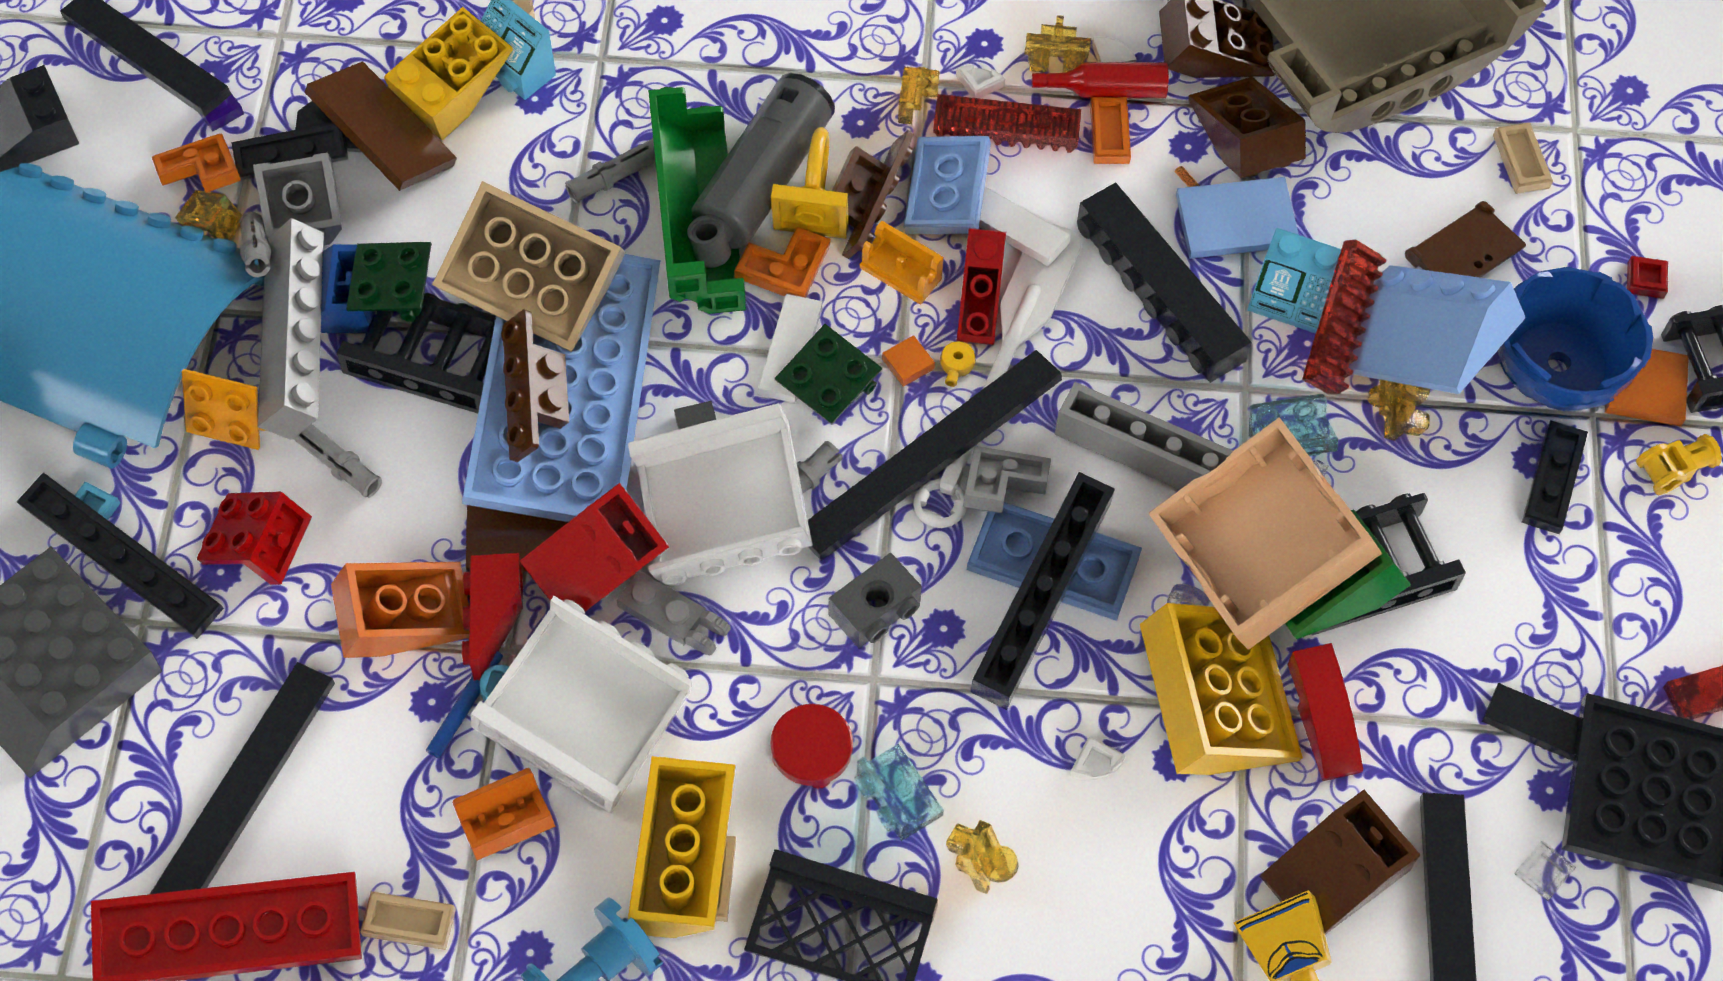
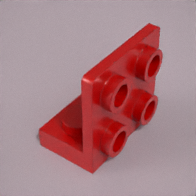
M281 491L228 493L219 505L218 514L209 533L203 539L197 561L203 565L244 564L270 585H281L312 516Z

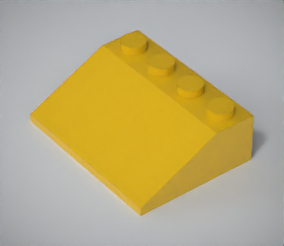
M1166 603L1139 624L1177 774L1213 775L1298 762L1303 759L1269 635L1248 650L1234 635L1217 609L1212 606Z

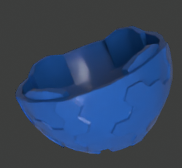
M1563 267L1536 273L1514 288L1526 318L1498 349L1505 375L1512 385L1526 397L1546 405L1548 408L1564 412H1575L1603 406L1613 401L1619 393L1627 388L1651 358L1654 338L1652 326L1649 325L1633 294L1621 283L1613 281L1612 277L1602 272ZM1559 360L1565 364L1567 370L1563 372L1556 371L1550 367L1548 361Z

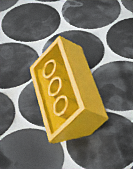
M651 757L628 919L632 917L647 936L678 938L715 930L736 769L735 764Z

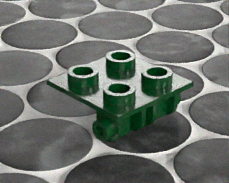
M357 243L346 308L347 312L397 310L403 321H415L422 310L432 243Z
M824 324L774 379L832 425L860 393L864 392L869 395L875 389L877 383L873 379L882 370V367L828 325Z

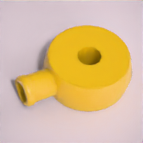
M960 341L951 342L942 350L940 363L943 370L947 373L945 384L955 387L958 377L966 376L975 366L976 357L974 350L967 343Z

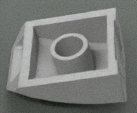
M328 152L291 161L253 165L266 239L293 218L324 232L323 246L330 245L342 230L333 166Z

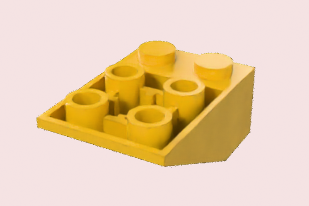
M462 7L384 76L388 87L443 141L470 116L513 51V48Z

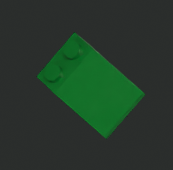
M1354 509L1351 510L1372 537L1382 554L1286 622L1285 625L1296 639L1377 610L1411 585Z

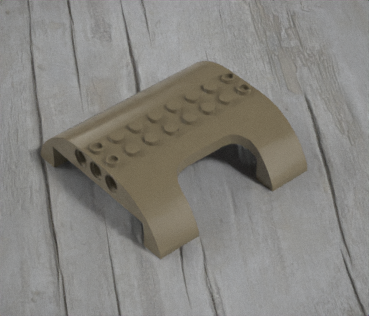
M1246 0L1283 45L1282 48L1269 53L1267 58L1269 67L1314 125L1323 131L1333 133L1350 132L1371 126L1436 98L1464 83L1509 49L1531 27L1546 7V3L1543 0Z

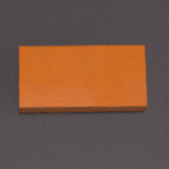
M1091 97L1090 114L1093 163L1130 164L1131 148L1127 97Z

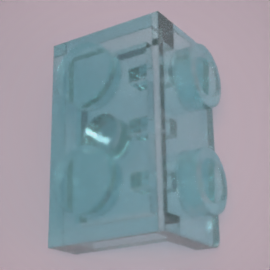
M1324 394L1263 402L1250 406L1249 438L1280 417L1309 456H1317L1322 453L1338 450V437L1326 417L1327 399Z
M899 744L870 761L865 756L857 760V776L854 777L858 789L866 799L869 797L873 798L879 807L877 815L880 822L888 832L894 830L901 841L943 816L944 809Z

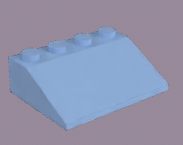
M1389 265L1368 288L1337 368L1342 373L1460 394L1526 317L1511 282Z

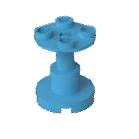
M607 897L594 908V913L604 929L581 948L585 957L556 981H597L600 977L610 981L631 962L645 975L650 976L663 964V961L657 958L660 955L635 920L632 917L621 919L616 913L622 907L612 898ZM529 963L526 966L527 970L521 974L524 981H550L532 963Z

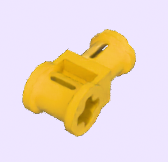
M1708 434L1700 435L1695 442L1685 446L1680 440L1669 444L1663 443L1653 446L1636 459L1638 467L1644 468L1653 481V491L1656 495L1668 493L1681 484L1690 481L1697 470L1706 466L1714 468L1722 462L1721 449L1714 437Z

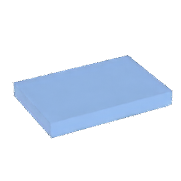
M989 136L918 137L903 225L906 234H968L969 228L979 229L991 148Z
M1285 177L1177 188L1176 199L1189 259L1268 250L1276 228L1298 234Z

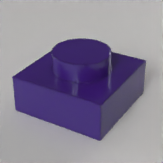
M231 93L227 99L205 117L200 113L199 115L213 132L244 115L240 103Z

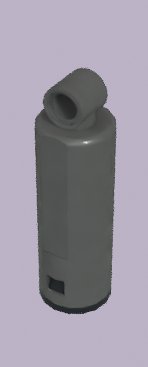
M788 73L782 75L691 209L693 221L687 229L688 238L695 260L704 261L706 268H715L725 264L730 258L731 248H743L751 241L772 209L771 193L773 184L787 186L809 153L814 131L819 127L825 128L834 115L835 104L830 94L819 83L802 74Z

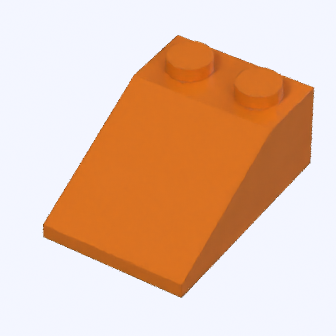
M461 562L345 563L331 583L343 658L383 657L469 638V630H464L463 606H469L467 596L464 594Z

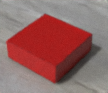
M1631 256L1627 263V289L1633 295L1664 299L1668 293L1669 261Z

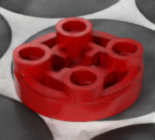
M804 704L790 709L779 718L771 734V755L774 766L786 778L801 785L812 786L817 789L828 786L831 781L845 771L852 758L853 735L850 726L841 714L824 705Z

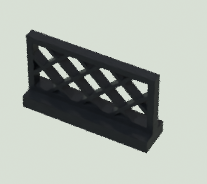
M774 849L769 864L770 870L744 948L746 952L839 981H873L863 977L871 972L874 973L877 981H883L877 969L900 957L907 971L905 981H915L930 928L938 908L937 898ZM776 881L794 885L801 900L778 911L771 898ZM801 888L814 891V893L805 897ZM823 895L835 898L841 913L819 924L809 902ZM841 900L856 905L845 909ZM770 904L774 914L765 918ZM805 906L815 926L792 938L782 917ZM864 907L875 910L882 925L859 936L849 915ZM882 913L895 916L896 918L886 922ZM845 918L855 940L833 951L823 929ZM778 920L788 941L773 949L757 945L761 928ZM904 920L921 924L917 941L901 949L890 928ZM886 931L896 952L874 963L863 942ZM818 932L828 954L813 962L803 959L795 944ZM859 945L869 967L856 974L844 972L836 956ZM792 947L796 956L781 951ZM914 950L911 963L909 965L904 954ZM832 959L837 969L822 964Z

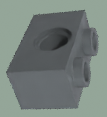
M890 552L829 597L828 615L859 649L869 641L870 643H875L888 632L889 626L899 618L906 620L911 617L920 607L922 586ZM880 599L887 604L883 607H873L868 602Z

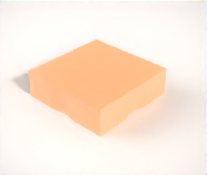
M1280 417L1232 451L1217 468L1194 479L1148 513L1177 555L1200 582L1204 593L1234 635L1248 650L1382 554L1372 537L1339 494L1327 482L1313 460Z

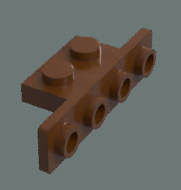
M907 130L893 142L884 163L858 146H855L849 152L832 189L834 192L848 193L849 225L853 226L854 229L842 253V256L849 259L858 251L862 252L865 241L872 242L874 233L870 231L874 223L876 224L884 215L887 209L884 200L887 195L893 192L900 180V176L897 175L898 169L907 162L913 151V148L909 146L914 136V133Z
M525 309L504 323L501 333L504 346L503 373L506 386L507 443L509 445V460L519 462L538 449V422L559 429L569 423L565 354L533 344L532 312Z

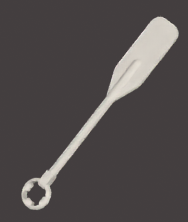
M1053 224L1070 234V243L1049 267L1022 253L1001 300L1000 313L1003 344L983 389L1007 372L1015 351L1051 319L1081 249L1082 241L1076 231ZM973 448L947 466L941 479L925 483L916 492L913 506L915 514L921 522L934 528H946L958 523L965 515L967 507H963L965 492L959 486ZM940 489L941 493L950 496L955 494L959 498V500L954 502V506L950 511L951 516L941 518V515L934 514L931 511L924 512L921 507L927 505V500L930 497L929 492Z

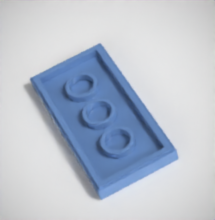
M1004 502L1002 513L988 511L968 560L966 570L1019 588L1054 518ZM1096 533L1062 603L1117 621L1139 561L1142 547Z

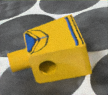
M1309 890L1233 922L1270 981H1319L1315 971L1332 963L1315 896Z

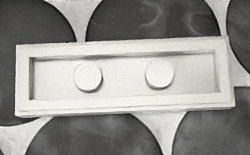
M985 186L979 227L984 230L1006 232V243L1049 267L1069 245L1070 234Z
M790 294L785 295L758 386V396L791 403L796 402L797 397L775 381L774 378L815 335L822 312V301Z

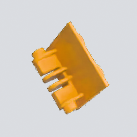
M183 369L182 383L186 432L259 450V431L266 430L258 427L257 387Z

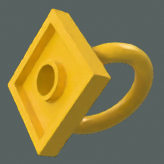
M819 127L813 133L807 160L805 186L794 187L773 184L771 206L774 230L794 232L796 227H800L822 236L847 239L849 226L848 193L825 190L829 159V132L826 128Z

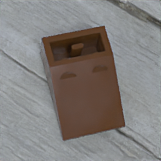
M1170 0L1159 11L1164 62H1167L1168 70L1193 78L1275 76L1269 67L1267 59L1269 53L1274 51L1272 32L1256 12L1222 0Z
M1364 789L1326 817L1260 875V878L1280 902L1309 890L1317 901L1326 935L1410 872L1421 854Z

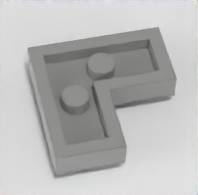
M974 446L963 507L1002 513L1007 488L1045 495L1051 458Z

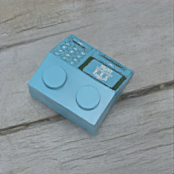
M491 0L481 22L513 48V51L496 77L508 92L512 93L514 91L526 100L556 76L550 32L512 0Z
M1276 228L1247 311L1319 335L1348 251Z

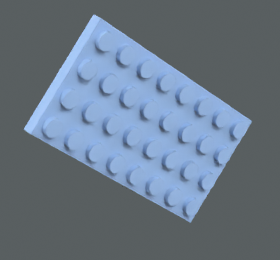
M629 254L624 255L610 287L572 352L533 334V344L565 354L569 423L559 429L538 422L539 447L519 462L509 460V445L507 443L506 386L503 373L504 346L501 337L503 325L507 321L496 316L462 504L569 522L620 483L627 491L631 464L628 443L633 442L635 437L661 260Z

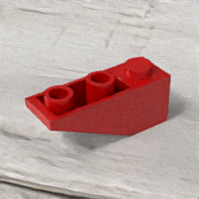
M971 228L968 230L957 341L994 345L1006 232Z
M519 553L471 556L470 571L463 573L465 596H470V606H463L464 630H469V641H462V659L464 666L470 665L474 680H480L482 674L489 668L496 652L500 650L523 609V570L519 562Z

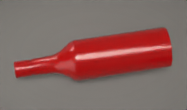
M1084 62L1068 72L1032 73L1031 75L1032 88H1066L1082 98H1166L1168 93L1169 74L1167 62Z

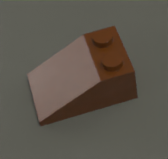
M1248 77L1188 95L1190 105L1223 163L1240 178L1254 177L1260 172L1276 167H1287L1293 162L1306 159L1305 119L1254 77Z

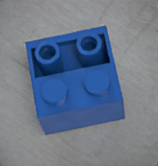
M333 244L323 251L321 333H367L374 319L375 311L347 312L346 310L357 244Z

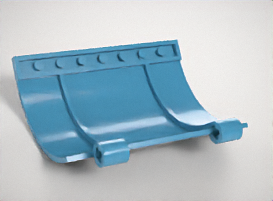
M21 163L19 167L0 172V401L76 431L73 452L78 456L112 469L121 462L127 449L126 437L152 448L159 447L167 414L182 378V370L187 368L200 342L224 309L251 285L264 286V276L259 278L253 277L246 272V265L241 258L240 248H237V244L231 240L211 238L204 235V231L200 228L180 226L171 222V218L164 214H149L139 210V206L133 202L113 200L106 197L107 194L102 190L82 188L75 185L74 180L58 175L51 176L42 172L40 166ZM254 259L255 265H259L258 259Z

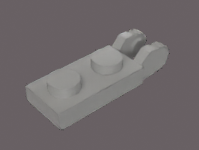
M641 570L634 575L616 600L617 606L683 646L687 644L705 655L712 656L717 647L710 638L696 631L699 624L723 637L731 629L728 622L718 617L715 613L706 611V608Z

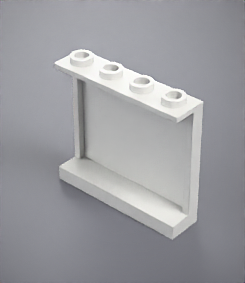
M779 403L628 443L630 457L638 469L645 516L669 546V548L653 560L652 565H648L649 572L665 585H678L685 582L689 577L701 574L707 576L717 575L728 567L739 564L744 566L756 565L762 562L763 558L778 554L790 556L799 553L802 548L813 546L789 422Z
M553 596L550 600V610L486 701L484 703L479 701L472 711L470 727L611 813L689 696L693 681L688 678L687 672L673 663L666 665L656 659L654 653L645 645L639 642H633L632 644L620 637L618 630L605 621L596 622L586 616L583 608L577 603L565 599L563 602Z

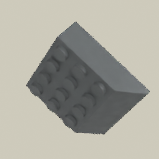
M52 546L0 585V746L21 770L31 778L162 672L152 652Z

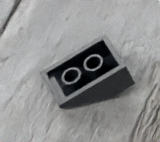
M45 65L9 77L0 85V172L19 167L21 163H31L79 144Z

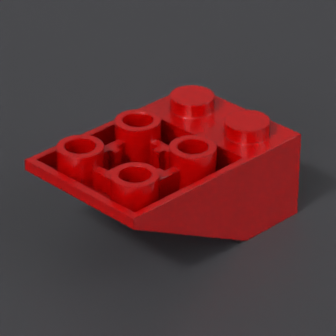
M619 483L519 562L549 601L553 596L563 602L565 599L577 603L586 612L663 553L669 546Z

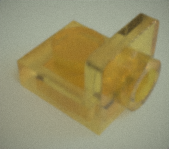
M904 66L899 98L898 123L912 124L914 110L921 111L923 96L934 98L938 96L940 76L938 70Z
M195 190L175 219L182 226H194L203 231H208L214 239L231 240L241 225L239 221L242 214L225 194L205 193V191Z

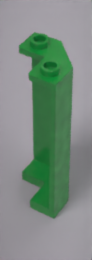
M663 87L648 90L669 298L678 302H682L685 299L696 302L698 310L707 314L746 311L744 278H734V271L740 260L739 248H731L730 258L725 264L715 268H706L704 261L695 260L687 232L690 223L693 221L691 211L693 205L728 155L724 109L722 106H700L687 109L684 87Z

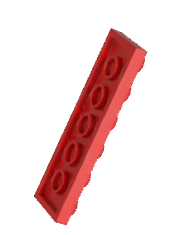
M346 872L91 901L93 981H180L362 959L356 873Z

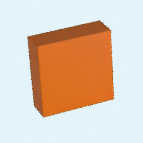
M914 335L882 353L883 362L903 387L935 369L934 360Z

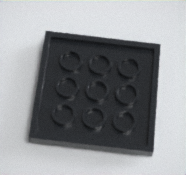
M1586 693L1581 699L1561 849L1723 892V728Z

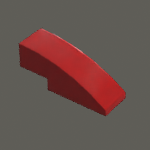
M1332 643L1293 651L1287 665L1300 700L1297 708L1322 781L1362 773L1363 764L1355 722Z

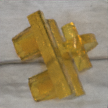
M1056 15L1055 25L1041 24V34H1026L1024 54H1028L1029 71L1048 72L1050 56L1063 57L1062 72L1073 70L1081 63H1084L1085 59H1088L1091 38L1076 37L1077 27L1063 26L1064 15Z
M1380 380V385L1368 391V402L1378 407L1379 414L1385 416L1384 438L1395 441L1404 433L1420 436L1429 428L1430 415L1427 412L1415 409V403L1420 405L1426 401L1430 394V389Z
M979 820L975 829L957 823L946 841L948 850L957 854L955 865L958 871L968 874L975 889L984 894H988L990 890V881L996 883L1006 882L1012 879L1018 871L1019 861L1015 852L1007 846L1000 845L990 823Z

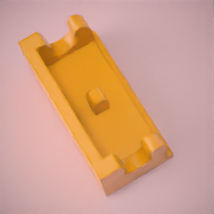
M881 220L876 226L875 238L872 244L868 241L864 243L860 269L921 305L942 280L944 257Z

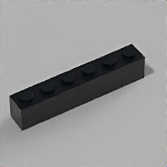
M1116 182L1080 202L1077 227L1081 235L1094 243L1099 250L1102 260L1107 265H1112L1120 274L1126 289L1130 292H1135L1143 302L1147 314L1160 322L1165 328L1166 335L1171 343L1175 346H1180L1188 356L1192 368L1197 373H1202L1211 383L1246 362L1252 344L1251 340Z
M1078 472L972 679L971 693L1005 710L1008 709L1111 505L1115 488Z

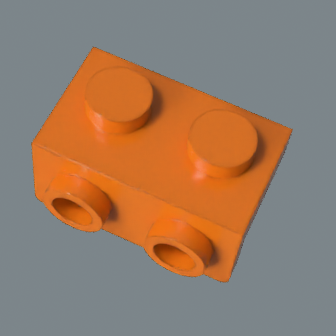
M525 768L452 801L477 861L556 827L530 768Z

